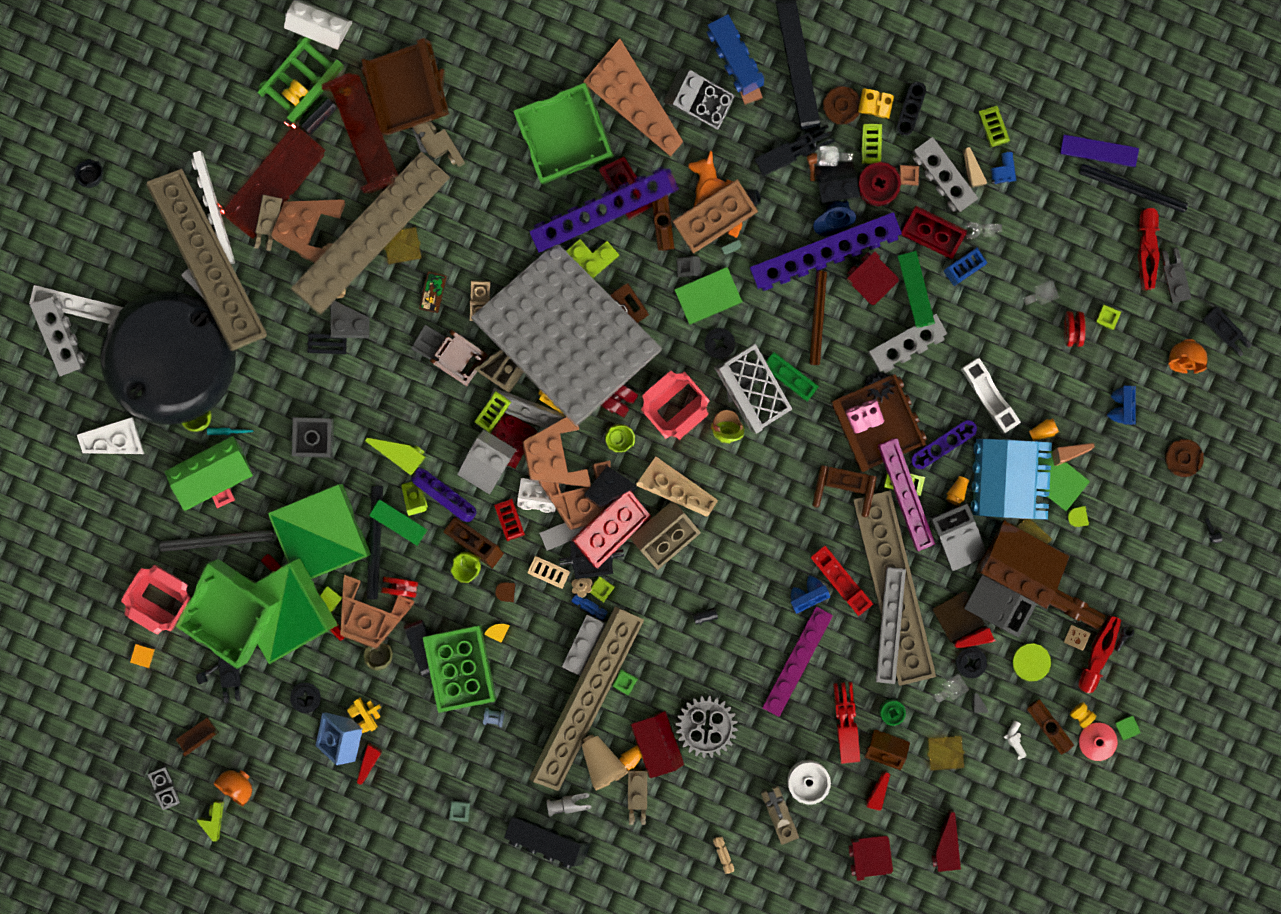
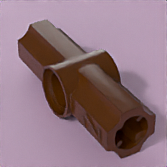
M668 195L652 202L658 251L675 249ZM665 216L668 219V224L660 226L657 223V219Z
M1058 589L1050 605L1064 611L1066 615L1077 621H1082L1097 630L1102 626L1106 617L1103 613L1089 607L1087 603L1074 596L1071 597Z
M1040 699L1034 701L1026 708L1042 732L1045 733L1061 755L1068 752L1074 746L1073 742ZM1049 722L1055 724L1054 730L1051 732L1046 731V724Z

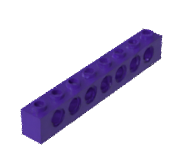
M663 167L652 171V176L647 178L646 175L640 176L635 179L636 183L632 185L625 183L619 186V191L612 193L610 190L601 194L602 198L597 201L593 198L584 202L585 206L580 209L578 206L567 210L568 214L564 216L560 213L551 217V222L547 224L543 221L534 225L535 229L529 232L538 252L561 244L679 190L670 168L664 170ZM652 180L657 183L656 191L651 189L650 184ZM635 188L640 191L639 199L633 194ZM618 196L622 197L623 199L622 206H619L617 204L616 200ZM601 204L606 206L605 214L600 211ZM584 212L589 214L588 222L583 219ZM568 219L573 223L572 229L566 226ZM551 227L556 230L555 237L550 234Z
M893 212L754 265L749 269L757 290L762 288V291L773 288L772 284L780 282V284L791 281L790 277L798 275V278L808 275V270L816 268V271L826 268V263L833 261L836 264L844 261V257L851 254L852 257L860 255L865 248L869 247L870 250L881 247L880 243L886 240L888 243L899 240L898 236L902 232ZM877 227L884 229V237L880 238L875 235ZM859 234L866 236V244H859L857 242ZM841 241H846L849 244L847 251L840 250L839 243ZM823 248L830 249L831 256L829 258H824L821 255ZM805 255L813 257L811 265H806L803 262ZM791 261L795 264L793 272L785 269L786 262ZM770 268H774L778 273L774 279L767 276V270Z

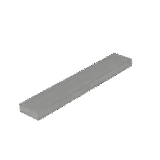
M886 567L875 682L895 684L906 574V569Z

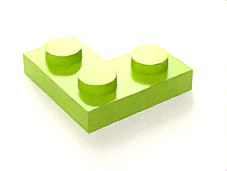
M579 239L566 251L592 278H595L620 256L608 241L592 253L582 240Z

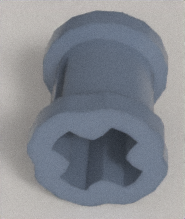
M485 708L483 725L489 723L502 727L505 710L499 712Z

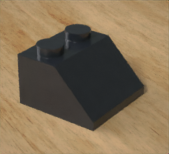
M853 161L815 167L821 205L834 201L858 199L860 197Z

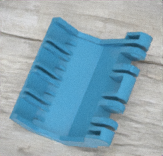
M976 439L974 444L975 462L973 463L972 515L1048 519V511L1036 510V508L1049 509V504H1036V495L1040 497L1049 496V492L1037 491V489H1050V473L1038 472V470H1051L1049 465H1038V457L1051 458V453H1039V450L1052 451V443Z

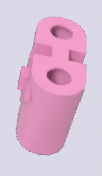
M877 400L862 403L863 405L861 406L857 405L845 411L854 433H860L868 430L867 428L869 427L873 428L884 423Z

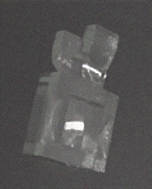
M818 146L817 165L837 166L838 161H852L853 154L838 153V147Z
M966 223V227L973 229V234L967 235V239L977 238L979 234H983V237H994L995 233L1002 232V224L978 225L976 223Z
M1053 280L1034 287L1035 294L1025 297L1023 300L1025 305L1038 300L1040 305H1043L1060 297Z
M956 674L942 683L945 689L936 693L933 697L939 703L949 696L952 700H955L969 689L961 676Z

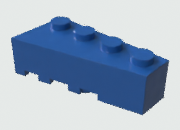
M727 14L708 24L709 31L706 32L711 42L714 41L717 45V48H715L716 53L720 59L723 58L725 60V70L729 76L733 75L735 79L733 84L737 92L741 91L744 96L763 86L764 76L761 72L757 73V64L753 58H749L748 48L743 41H740V34L729 15Z

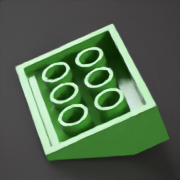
M481 624L423 637L438 713L496 701Z

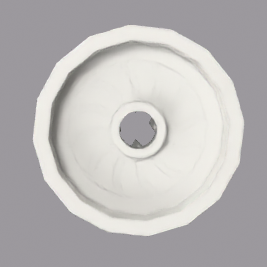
M802 760L794 764L789 770L787 777L788 788L792 796L800 803L807 805L817 804L828 795L831 787L830 776L825 767L819 762ZM808 779L813 781V783H810V786L806 785Z

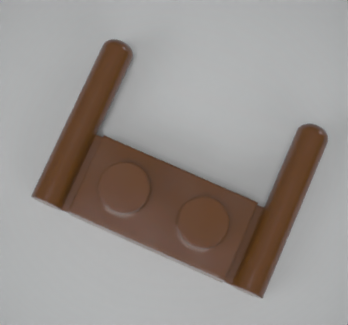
M821 465L812 505L814 507L820 506L824 486L865 494L861 515L866 518L869 516L877 477Z

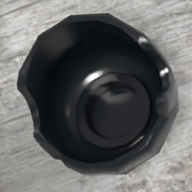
M91 159L80 162L74 171L77 183L85 188L98 186L104 176L101 163Z

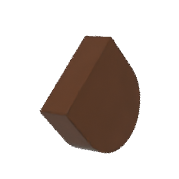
M500 583L495 590L496 597L503 602H514L515 583Z

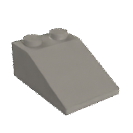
M483 430L473 444L457 475L490 495L516 449Z

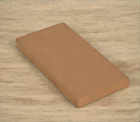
M737 179L672 222L694 254L756 214L758 210Z

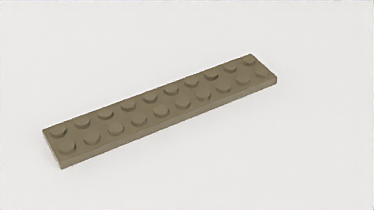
M420 152L297 281L291 290L321 315L450 177L423 152Z
M180 169L147 181L146 186L230 350H235L265 338L267 333L183 170Z
M891 490L873 494L869 516L866 518L861 515L865 497L853 499L881 617L886 567L906 569L896 670L898 686L934 678L936 673Z
M615 606L529 777L531 781L559 791L583 743V739L586 737L644 619Z

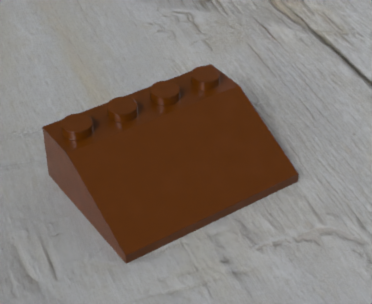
M1003 520L976 571L1047 609L1058 589L1069 556Z

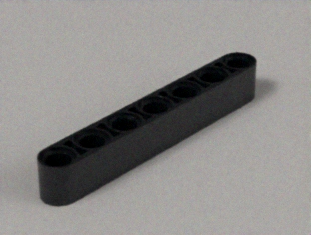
M776 0L801 130L820 127L796 0Z

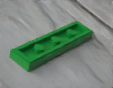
M917 251L898 255L916 328L935 324Z

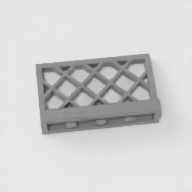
M752 344L729 360L714 367L752 433H759L763 430L762 428L792 410L756 344ZM752 350L756 354L755 364L746 362L747 353ZM735 361L741 362L739 374L732 372L729 367ZM745 364L754 366L751 377L742 375ZM757 367L764 368L766 372L764 380L755 378ZM741 377L750 379L748 390L741 388ZM754 380L763 382L761 393L752 391ZM767 383L773 384L775 387L773 396L764 394ZM751 393L760 395L757 406L751 405L749 402ZM763 396L772 398L770 409L761 407ZM776 399L782 400L786 408L781 411H774ZM760 409L769 411L767 420L762 423L758 418Z

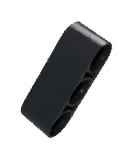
M914 82L907 91L895 127V131L900 137H908L914 130L926 95V86L922 82ZM919 87L922 94L915 96L912 93V88ZM913 105L916 109L915 114L907 113L906 106ZM900 124H908L910 128L909 132H902L900 130Z
M419 619L404 625V629L422 677L430 675L423 637L429 635L423 620Z

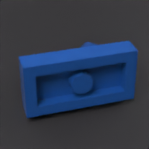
M1124 386L1115 390L1111 394L1112 399L1120 404H1124V406L1113 409L1107 416L1118 423L1136 425V386Z
M808 576L807 594L803 590L793 587L791 591V604L796 614L830 598L826 586L817 578Z

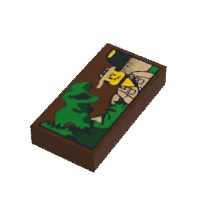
M428 272L419 309L439 313L447 276Z

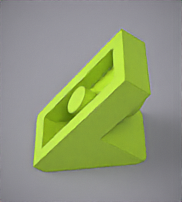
M413 482L402 484L401 487L408 516L427 511L428 506L423 490Z
M216 800L213 805H210L209 816H212V819L202 817L196 819L211 840L216 842L220 837L224 801Z

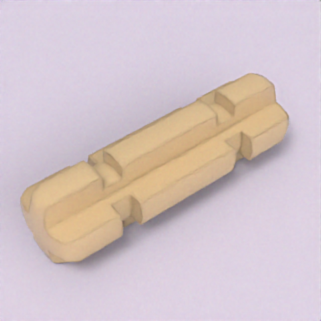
M722 836L713 839L715 847H717L716 850L721 864L724 865V872L726 874L732 873L734 866L730 862L731 858L727 847L724 846V839Z

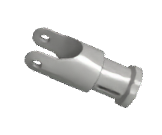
M582 793L564 796L559 800L550 801L548 799L549 817L562 812L568 814L590 809L591 805L578 806L574 804L579 799L588 798L590 795Z

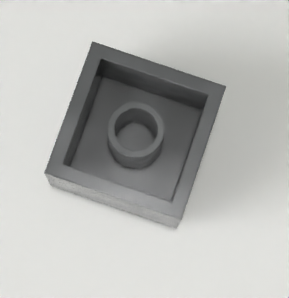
M293 418L292 456L333 457L334 419Z

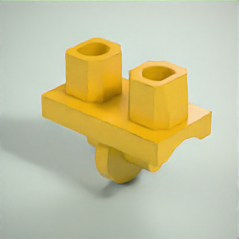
M360 697L354 701V704L347 711L351 718L358 714L362 715L364 720L358 723L362 728V733L369 730L372 732L378 726L371 714H373L375 719L381 717L377 711L381 706L380 704L374 706L370 700L366 703L370 709L368 710Z

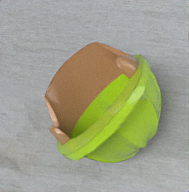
M731 410L718 412L711 424L713 435L722 443L730 444L744 436V426L737 414Z

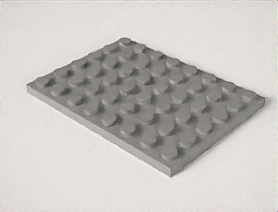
M559 244L550 247L471 317L576 426L662 350Z

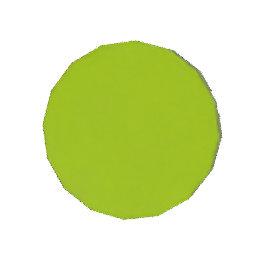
M1035 643L1024 644L1014 653L1013 669L1024 680L1030 682L1038 681L1049 672L1051 657L1048 651L1041 645Z

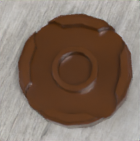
M838 86L831 89L826 95L823 102V111L831 122L838 125L849 124L859 116L860 97L852 88Z
M1179 439L1173 442L1165 453L1167 468L1179 477H1190L1196 474L1204 462L1203 451L1196 442L1189 439Z

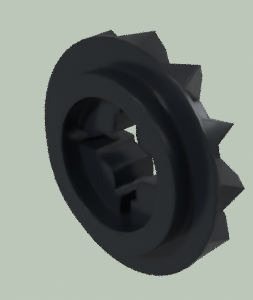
M714 329L705 338V349L714 358H726L734 351V336L726 329ZM725 337L723 344L727 349L720 347L715 351L716 343L712 339L720 340Z
M883 372L873 373L866 379L864 387L878 382V379H885L889 375ZM889 380L882 383V385L888 386V388L882 389V396H880L878 390L868 389L871 390V393L867 397L875 395L873 400L880 397V402L882 403L883 396L889 400L887 393L894 394L889 389L895 387V385H889L891 381Z
M976 648L964 649L957 657V669L964 677L977 678L986 670V656ZM967 656H969V658H971L972 660L978 659L977 662L974 663L976 670H974V668H972L971 666H966V664L968 663Z
M305 682L293 688L290 701L293 708L298 712L310 713L320 705L321 695L319 689L314 684ZM305 690L308 696L314 697L308 700L307 706L303 699H298V697L304 695Z

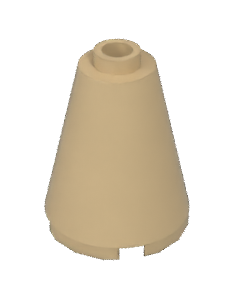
M592 734L583 739L584 743L581 746L595 790L610 785L611 782L619 780L628 773L627 768L599 736L594 737Z

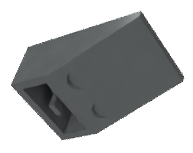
M679 68L663 103L719 130L735 95L691 70Z
M964 503L930 518L952 571L983 558L986 550L968 504Z
M981 575L964 609L1007 633L1019 637L1037 603Z

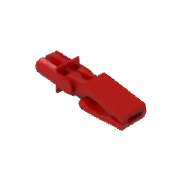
M1147 208L1141 212L1138 231H1142L1138 252L1141 289L1146 291L1155 288L1160 256L1157 236L1155 235V231L1160 230L1158 211L1154 208ZM1148 254L1151 260V269L1149 275L1146 270V258L1148 257Z
M1108 616L1092 644L1088 668L1082 667L1083 672L1078 686L1086 693H1093L1098 686L1100 678L1103 677L1099 673L1109 656L1113 653L1121 624V619L1118 617ZM1110 630L1109 641L1102 649L1103 639Z
M845 682L841 683L842 700L839 701L838 685L833 683L836 718L840 722L837 725L841 764L860 762L858 728L853 717H856L853 684L848 682L850 700H847Z

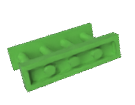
M304 36L297 41V47L268 81L264 80L258 87L260 90L257 92L262 97L267 93L284 107L289 114L287 118L294 125L344 68V65L338 60L330 62L309 44L312 39ZM303 50H306L325 67L326 72L322 77L317 76L297 59ZM291 64L308 77L314 85L305 96L300 98L301 102L297 106L292 105L272 88L278 79L290 87L292 79L284 72Z

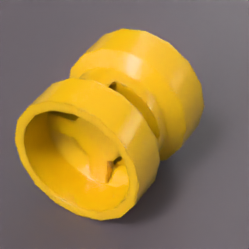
M293 79L290 87L281 94L296 106L300 102L299 99L305 96L308 91Z
M1081 702L1069 715L1073 719H1078L1079 725L1084 729L1097 716L1093 711L1087 710L1088 706Z

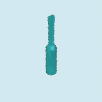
M228 427L207 428V435L254 432V430L230 429Z

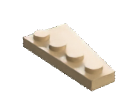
M657 457L653 459L636 484L638 487L704 516H708L718 502L712 495Z

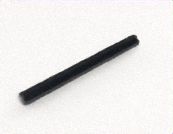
M1082 164L1079 169L1080 175L1182 213L1186 212L1188 208L1187 202Z
M372 486L371 510L378 499L383 501V486ZM370 517L369 550L371 555L368 559L367 599L376 600L378 599L382 524Z

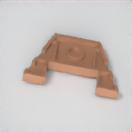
M345 200L284 202L272 232V238L315 264L326 252L325 249L309 245L320 214L340 219L345 206Z
M568 417L522 442L530 480L582 487L591 486L587 469L570 473L567 471L560 434L579 430V426H576Z
M610 460L592 465L596 479L606 466L611 467ZM538 481L570 530L585 527L607 506L599 508L584 497V494L590 487L561 493L558 483Z
M344 575L341 636L377 649L412 608L415 601L398 595L392 613H388L354 600L361 581Z

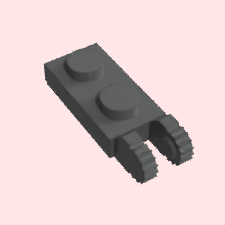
M1178 247L1173 248L1172 253L1175 263L1170 265L1167 251H1161L1164 265L1163 271L1171 303L1192 299Z

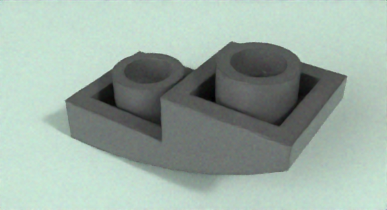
M166 765L149 771L147 775L153 785L155 796L162 810L179 804L180 799Z

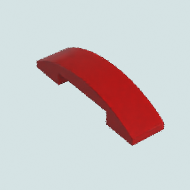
M825 545L810 557L858 616L873 605Z

